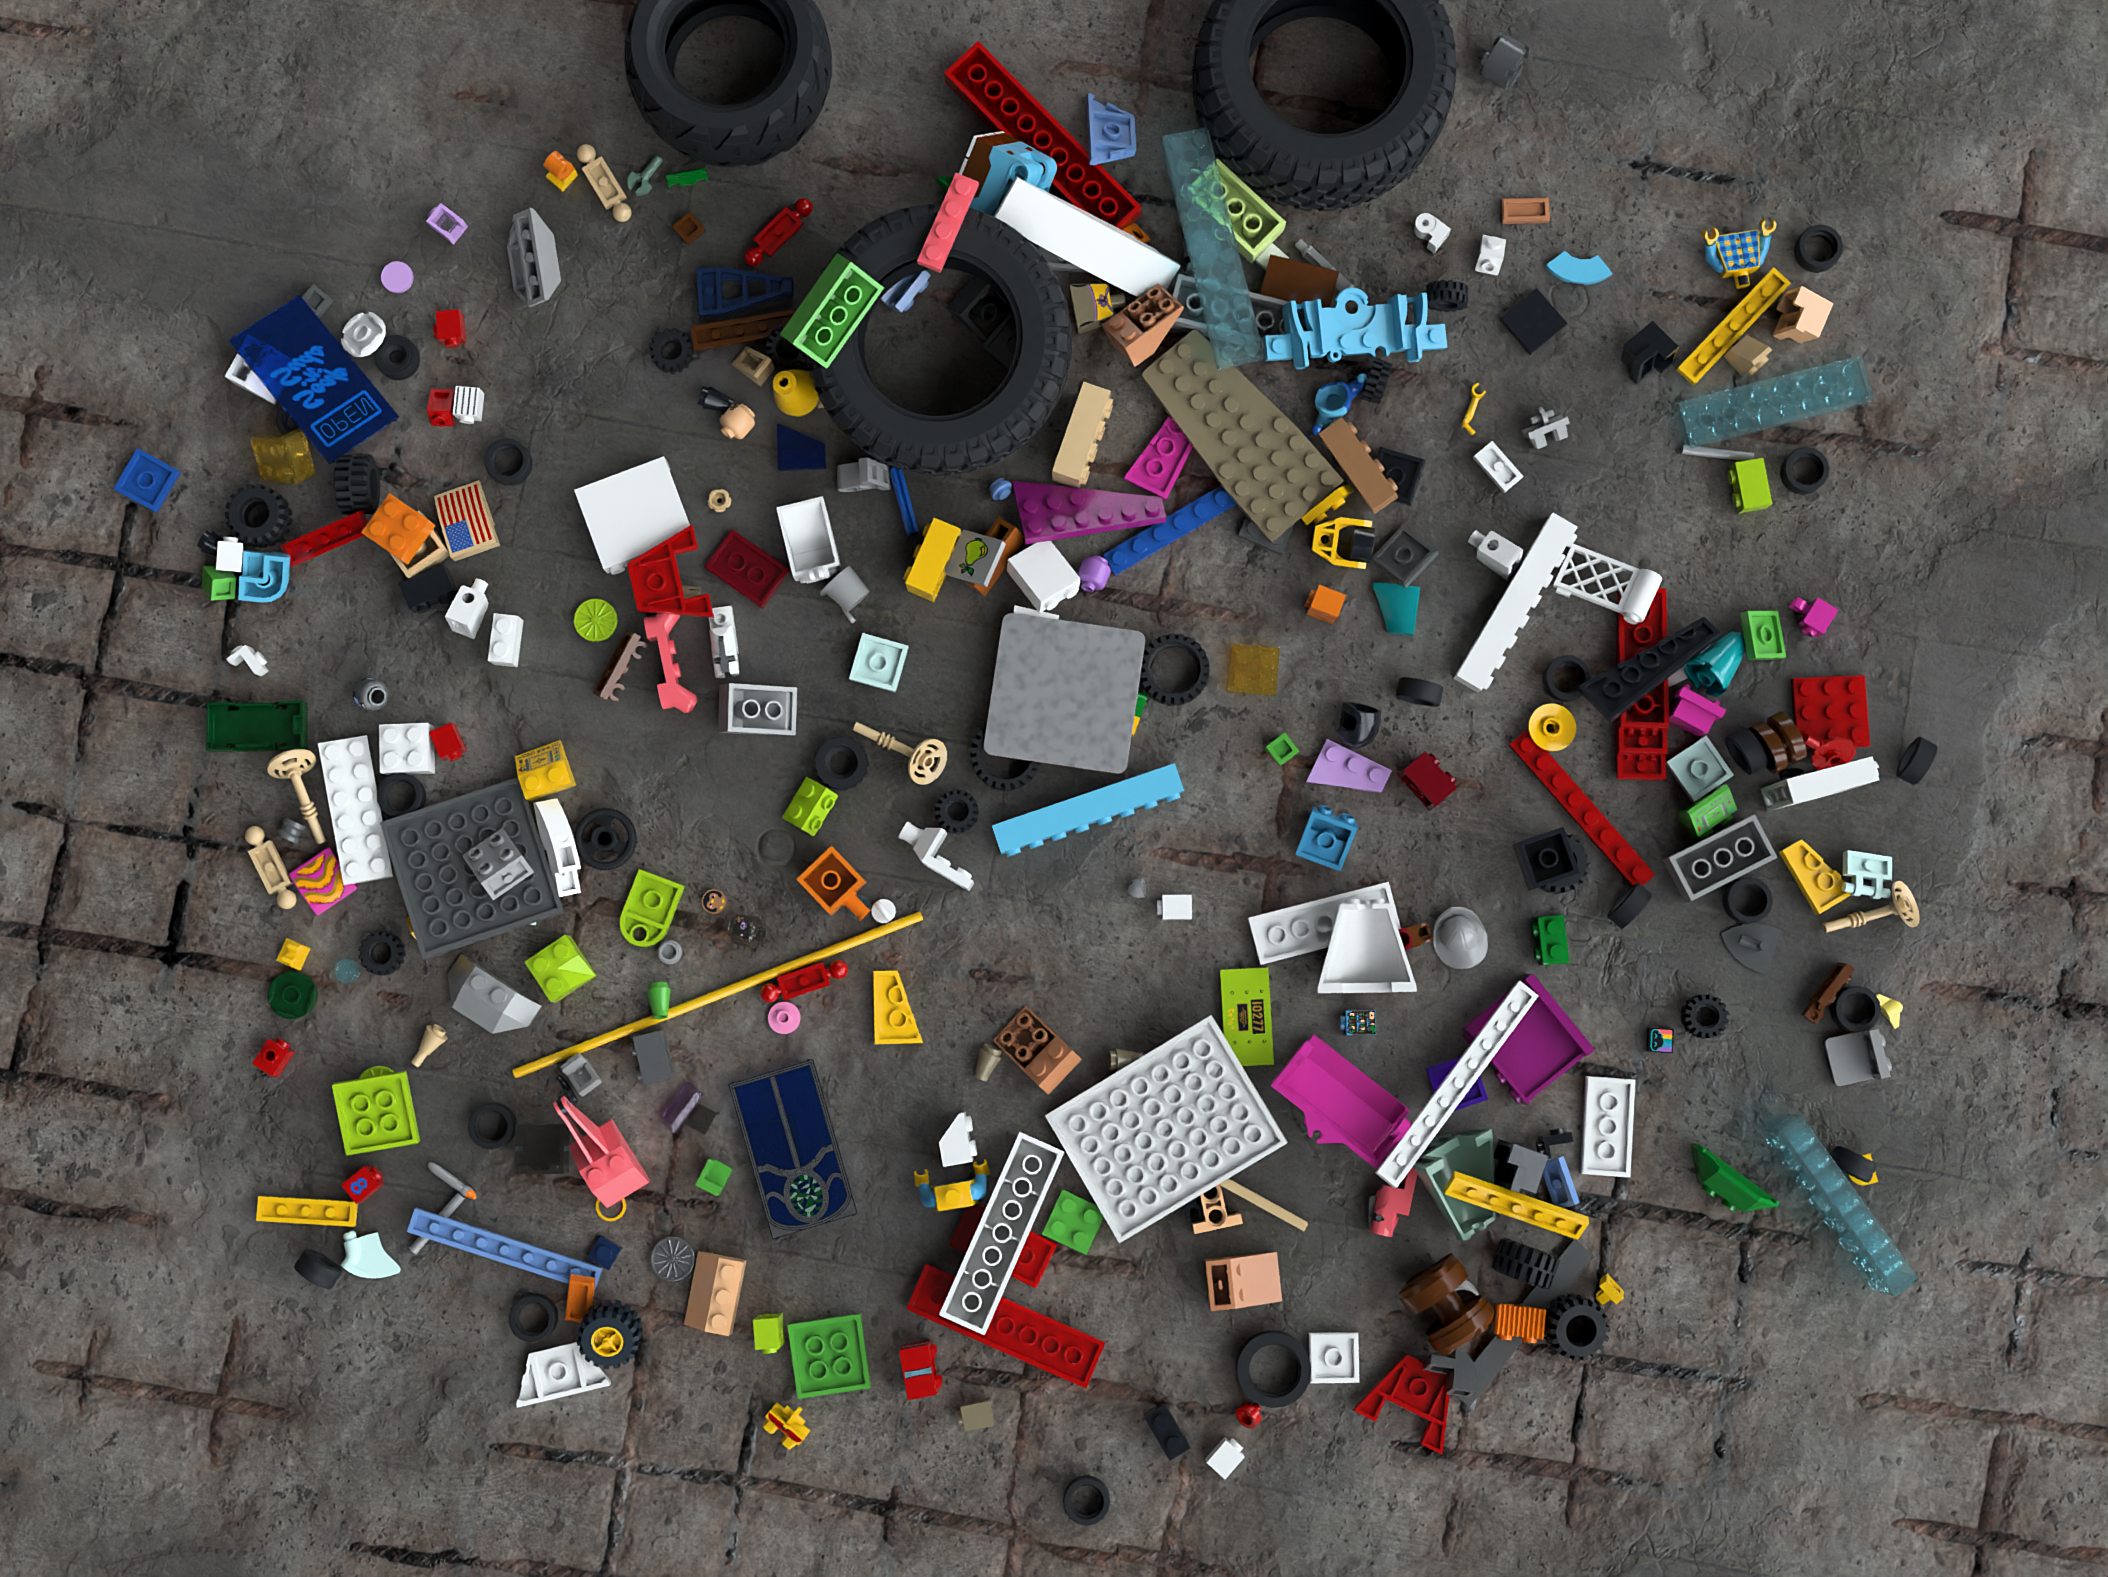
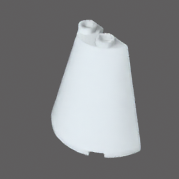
M1359 899L1345 900V904H1340L1318 985V993L1417 992V986L1390 903H1384V899H1370V904H1360Z

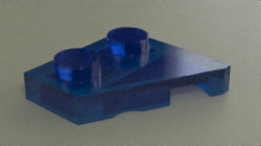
M777 424L779 471L826 469V445L786 426Z

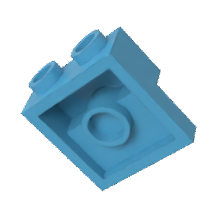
M1319 805L1318 808L1313 806L1295 855L1341 871L1358 829V823L1354 822L1355 818L1349 814L1342 813L1341 816L1333 814L1332 809L1327 806Z

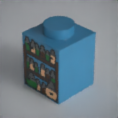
M1375 1010L1343 1011L1344 1016H1340L1339 1025L1340 1030H1344V1035H1376Z

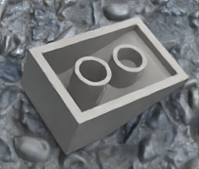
M734 683L719 685L718 733L796 735V687Z

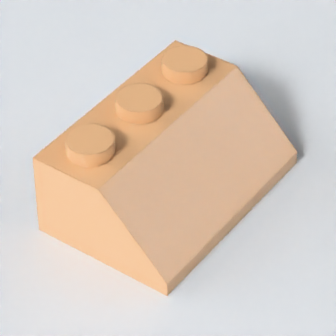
M698 1251L684 1325L704 1332L730 1336L733 1333L746 1260Z

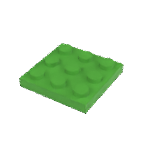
M861 1313L787 1325L798 1399L871 1388Z

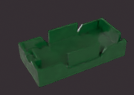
M304 701L206 703V751L213 753L308 750V703ZM278 706H287V709L277 710ZM230 707H239V710L229 711ZM278 743H281V744L287 743V746L278 747V746H276V744H278ZM228 744H233L237 748H230Z

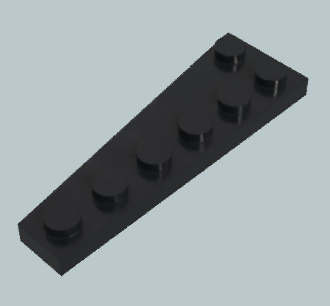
M1702 617L1675 632L1674 635L1660 640L1657 645L1648 650L1644 649L1637 653V656L1628 661H1622L1608 672H1602L1578 686V691L1611 723L1688 663L1693 657L1720 637L1721 632L1705 617Z

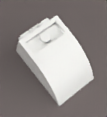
M823 496L776 507L795 581L808 584L837 575V571L842 570Z

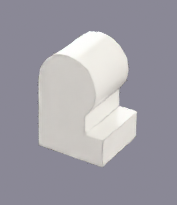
M1429 213L1420 214L1414 224L1415 235L1420 239L1429 241L1427 249L1433 253L1446 240L1451 230Z

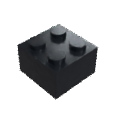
M1564 827L1512 844L1528 891L1580 874Z

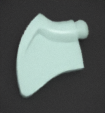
M350 1231L343 1235L346 1257L341 1266L350 1273L365 1278H383L398 1274L401 1271L400 1266L383 1249L378 1232L357 1238L355 1231Z

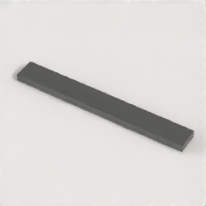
M1572 1239L1557 1257L1560 1262L1551 1288L1542 1289L1534 1286L1519 1305L1541 1307L1544 1309L1547 1307L1550 1309L1552 1307L1550 1302L1552 1300L1556 1301L1558 1296H1561L1592 1258L1593 1254L1575 1239ZM1494 1334L1473 1360L1478 1372L1477 1393L1470 1398L1457 1397L1470 1407L1523 1342L1522 1337L1512 1336V1340L1497 1339V1334Z

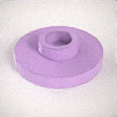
M400 261L387 264L381 273V281L384 287L393 293L407 291L414 279L410 267Z

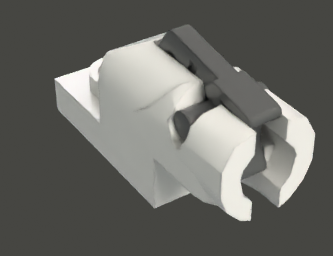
M732 606L712 608L714 618L709 617V633L715 677L725 678V672H730L732 677L738 676L739 662L737 654H739L733 608Z

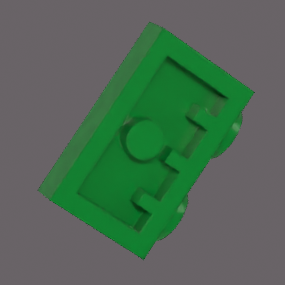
M1564 915L1535 917L1534 922L1531 923L1532 937H1536L1537 947L1533 949L1535 961H1539V966L1570 963Z

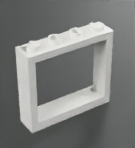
M1872 756L1789 778L1761 788L1767 812L1879 781L1877 770L1879 765L1873 760Z

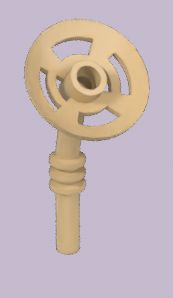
M856 722L853 731L876 741L877 745L882 744L883 748L887 746L888 750L893 749L909 757L908 773L910 778L917 784L925 785L933 782L939 777L946 765V747L937 739H927L913 749L895 740L894 736L890 738V734L885 735V732L880 733L859 722ZM933 744L937 747V749H933L932 747L927 745ZM938 757V762L933 771H931L929 768L932 767L934 758ZM916 771L919 774H923L924 777H918L914 774V772Z
M294 749L280 753L269 761L267 765L268 774L274 778H290L292 780L301 804L299 808L302 810L303 818L308 821L316 843H323L326 839L316 817L318 813L315 811L314 803L309 800L301 779L302 774H305L314 767L316 757L313 752L305 749ZM305 759H308L310 761L309 765H307Z
M1896 881L1892 884L1893 901L1890 902V905L1864 913L1858 911L1848 914L1845 918L1823 923L1822 929L1827 933L1849 926L1855 928L1865 925L1867 921L1891 914L1899 915L1908 926L1916 927L1920 920L1919 910L1909 888L1902 881Z

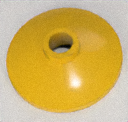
M1545 704L1532 713L1529 719L1528 730L1531 739L1538 747L1546 751H1559L1566 748L1573 741L1576 734V722L1571 712L1565 707L1558 704ZM1547 725L1553 727V733H1549L1546 730Z

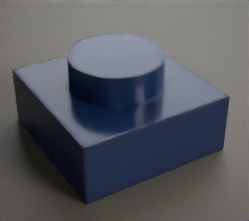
M600 1236L588 1258L610 1270L623 1248L606 1237Z

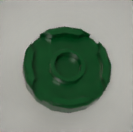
M288 971L277 976L268 988L267 998L272 1010L277 1015L286 1019H298L306 1016L313 1010L317 1003L318 991L315 982L310 976L302 972Z

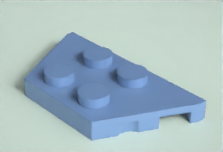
M1088 93L1086 97L1089 165H1097L1134 156L1136 152L1134 115L1118 109L1109 102L1105 106L1094 100L1095 95Z

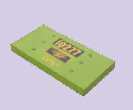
M1268 967L1220 970L1223 1035L1242 1066L1274 1065Z

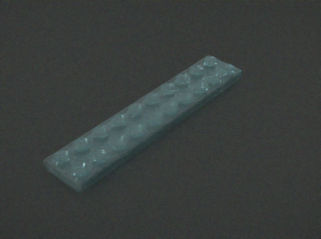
M1204 127L1162 136L1160 140L1217 370L1262 361L1265 359L1208 128Z

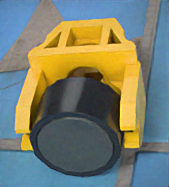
M1343 517L1314 526L1311 550L1333 565L1366 569V563L1363 562H1371L1375 528H1369L1372 526V521ZM1349 525H1357L1353 529L1350 548L1351 561L1340 557L1336 552L1339 530ZM1323 535H1327L1329 537V542L1327 544H1323L1321 542V537Z

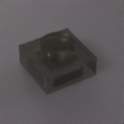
M695 1102L684 1124L706 1135L717 1112Z

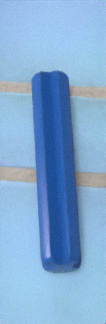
M893 467L889 472L907 536L915 535L919 531L903 471Z

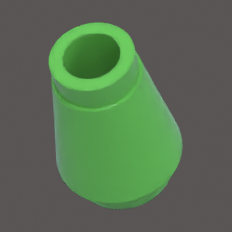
M654 982L649 984V989L646 992L653 1018L658 1020L668 1018L671 989L668 988V983Z

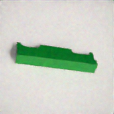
M706 168L666 175L669 189L673 185L683 187L697 184L699 180L708 181Z

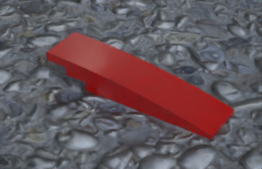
M1658 588L1643 622H1637V624L1628 623L1623 619L1624 616L1617 612L1616 666L1624 660L1628 661L1637 656V653L1640 651L1648 650L1657 645L1660 640L1667 637L1666 588ZM1617 590V605H1618L1619 602H1620V600H1621V595H1620L1619 591ZM1668 678L1615 719L1616 780H1666L1667 730L1669 729Z

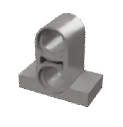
M860 458L859 462L838 465L837 491L854 492L875 488L882 491L890 490V466L870 458Z

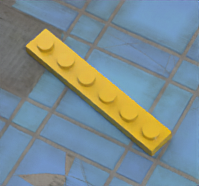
M1773 267L1676 371L1694 386L1780 296L1791 282Z
M1457 1171L1453 1172L1444 1187L1445 1195L1576 1240L1580 1238L1589 1224L1588 1216Z

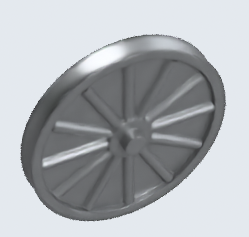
M664 1238L654 1246L651 1252V1267L655 1274L663 1280H681L693 1269L695 1263L693 1248L682 1238Z

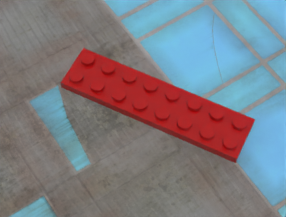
M925 1264L906 1310L1087 1388L1105 1346V1341L1002 1296L985 1335H982L939 1315L956 1276L930 1264Z

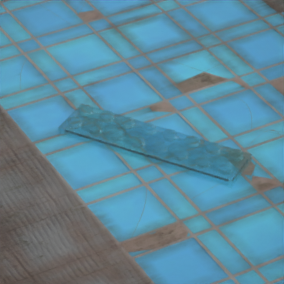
M1860 355L1678 402L1677 409L1687 443L1691 449L1868 404L1874 401V396L1862 356Z

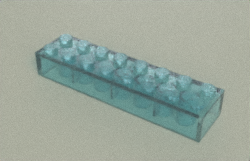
M1788 1114L1765 1130L1769 1136L1766 1139L1774 1150L1778 1149L1782 1154L1781 1161L1788 1170L1792 1169L1797 1175L1795 1180L1804 1191L1807 1189L1812 1196L1810 1201L1818 1211L1822 1210L1827 1217L1824 1219L1825 1223L1832 1231H1837L1841 1237L1839 1239L1840 1244L1846 1251L1852 1252L1855 1257L1853 1260L1860 1271L1867 1273L1870 1278L1868 1283L1876 1292L1896 1297L1919 1280L1802 1115Z

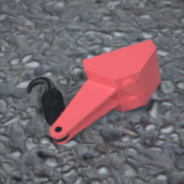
M561 1075L556 1076L563 1090L557 1095L558 1099L553 1102V1105L575 1138V1141L570 1143L568 1147L578 1171L591 1192L608 1208L649 1183L650 1179L613 1119L611 1118L600 1126H596L576 1108L575 1103L578 1102V1099L569 1083ZM568 1114L571 1115V1117L579 1124V1126L587 1134L583 1136L581 1135V1133L579 1132L575 1124L572 1122Z

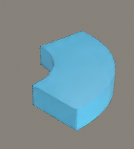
M1566 251L1562 252L1545 266L1552 275L1567 283L1590 285L1601 282L1613 274L1598 255L1591 259H1578L1572 257Z

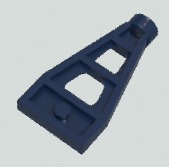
M725 267L696 268L700 317L722 316L779 297L794 296L792 277L782 278ZM726 280L741 283L742 295L730 301L724 300L722 283ZM751 281L764 282L766 284V292L762 295L749 296L748 283ZM779 284H782V290H779Z

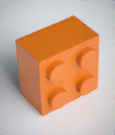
M389 493L361 533L408 565L436 525Z

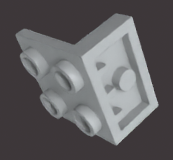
M504 829L498 830L463 854L464 860L493 900L534 873Z

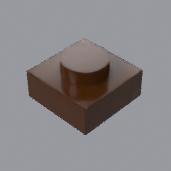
M690 211L672 226L673 230L688 246L706 232L705 227Z

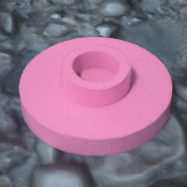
M789 1002L775 1004L768 1014L770 1027L780 1034H789L795 1031L801 1020L798 1008Z

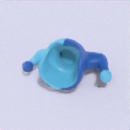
M1359 374L1357 380L1348 384L1339 381L1325 384L1319 388L1315 397V405L1319 413L1315 425L1312 427L1314 435H1319L1318 433L1330 426L1334 419L1342 417L1349 411L1352 399L1362 392L1363 385L1368 379L1366 374Z

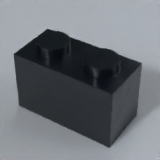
M443 564L398 583L408 608L414 613L418 612V614L431 610V606L439 602L440 604H445L454 599L453 596H456L458 593L449 569Z
M1165 1401L1143 1413L1146 1422L1169 1461L1191 1448Z

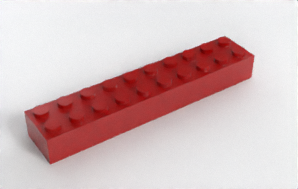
M979 41L944 72L945 83L993 132L1003 131L1055 160L1057 171L1049 189L1058 198L1121 230L1133 224L1141 216L1142 207L1100 164L1089 165V153ZM1041 163V165L1043 166V174H1044L1046 169H1045L1044 164Z

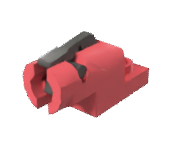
M1413 1167L1402 1180L1401 1188H1393L1392 1186L1382 1184L1376 1195L1369 1197L1367 1227L1369 1232L1392 1237L1399 1219L1397 1213L1409 1216L1417 1179V1172Z

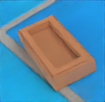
M1549 197L1501 199L1500 201L1501 224L1549 223L1550 221Z

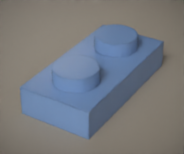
M1564 1156L1547 1161L1543 1176L1553 1205L1565 1208L1580 1203Z

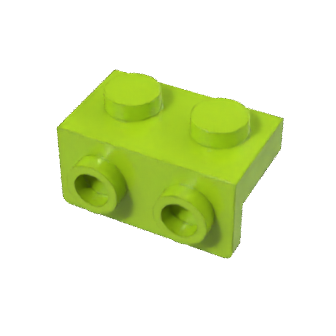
M806 776L782 818L808 834L815 836L830 809L834 806L838 795Z

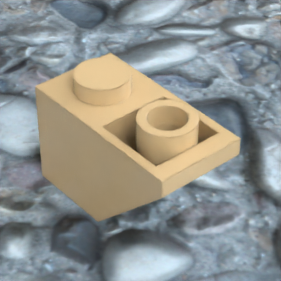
M1746 335L1723 357L1743 377L1748 372L1753 375L1769 360L1767 355L1772 349Z

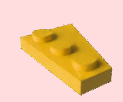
M1802 839L1779 852L1815 915L1826 911L1851 896L1849 892H1843L1841 889L1843 882H1845L1841 878L1842 876L1824 863L1823 858Z
M873 971L874 1044L923 1043L898 971Z

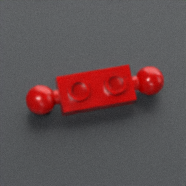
M807 198L798 199L795 202L793 212L786 206L753 238L758 246L750 247L745 251V262L750 266H757L762 262L764 253L771 258L804 226L799 218L807 217L812 213V202Z
M835 960L827 969L824 962L785 974L777 977L779 985L772 983L763 985L760 990V996L763 1001L768 1003L776 1001L780 994L783 995L785 1001L830 986V977L835 979L844 978L848 973V966L842 960Z

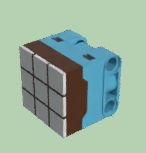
M1000 131L973 137L959 174L979 182L969 208L994 216L1016 176L1049 192L1057 171V164L1053 158ZM1041 163L1044 164L1045 169H1046L1044 174H1043V166L1041 165Z

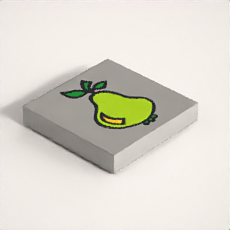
M963 529L944 573L951 577L987 587L1006 543L999 539Z

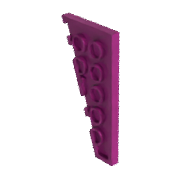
M1012 481L1025 545L1166 522V513L1161 497Z

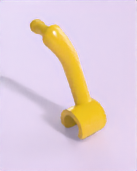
M1479 383L1474 384L1470 390L1472 399L1461 424V427H1465L1470 435L1476 432L1468 423L1475 413L1479 399L1486 392L1484 391L1479 395L1475 393L1474 389L1478 387Z

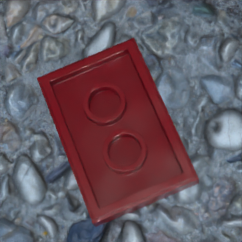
M733 529L730 530L704 566L710 573L762 609L790 572V569Z

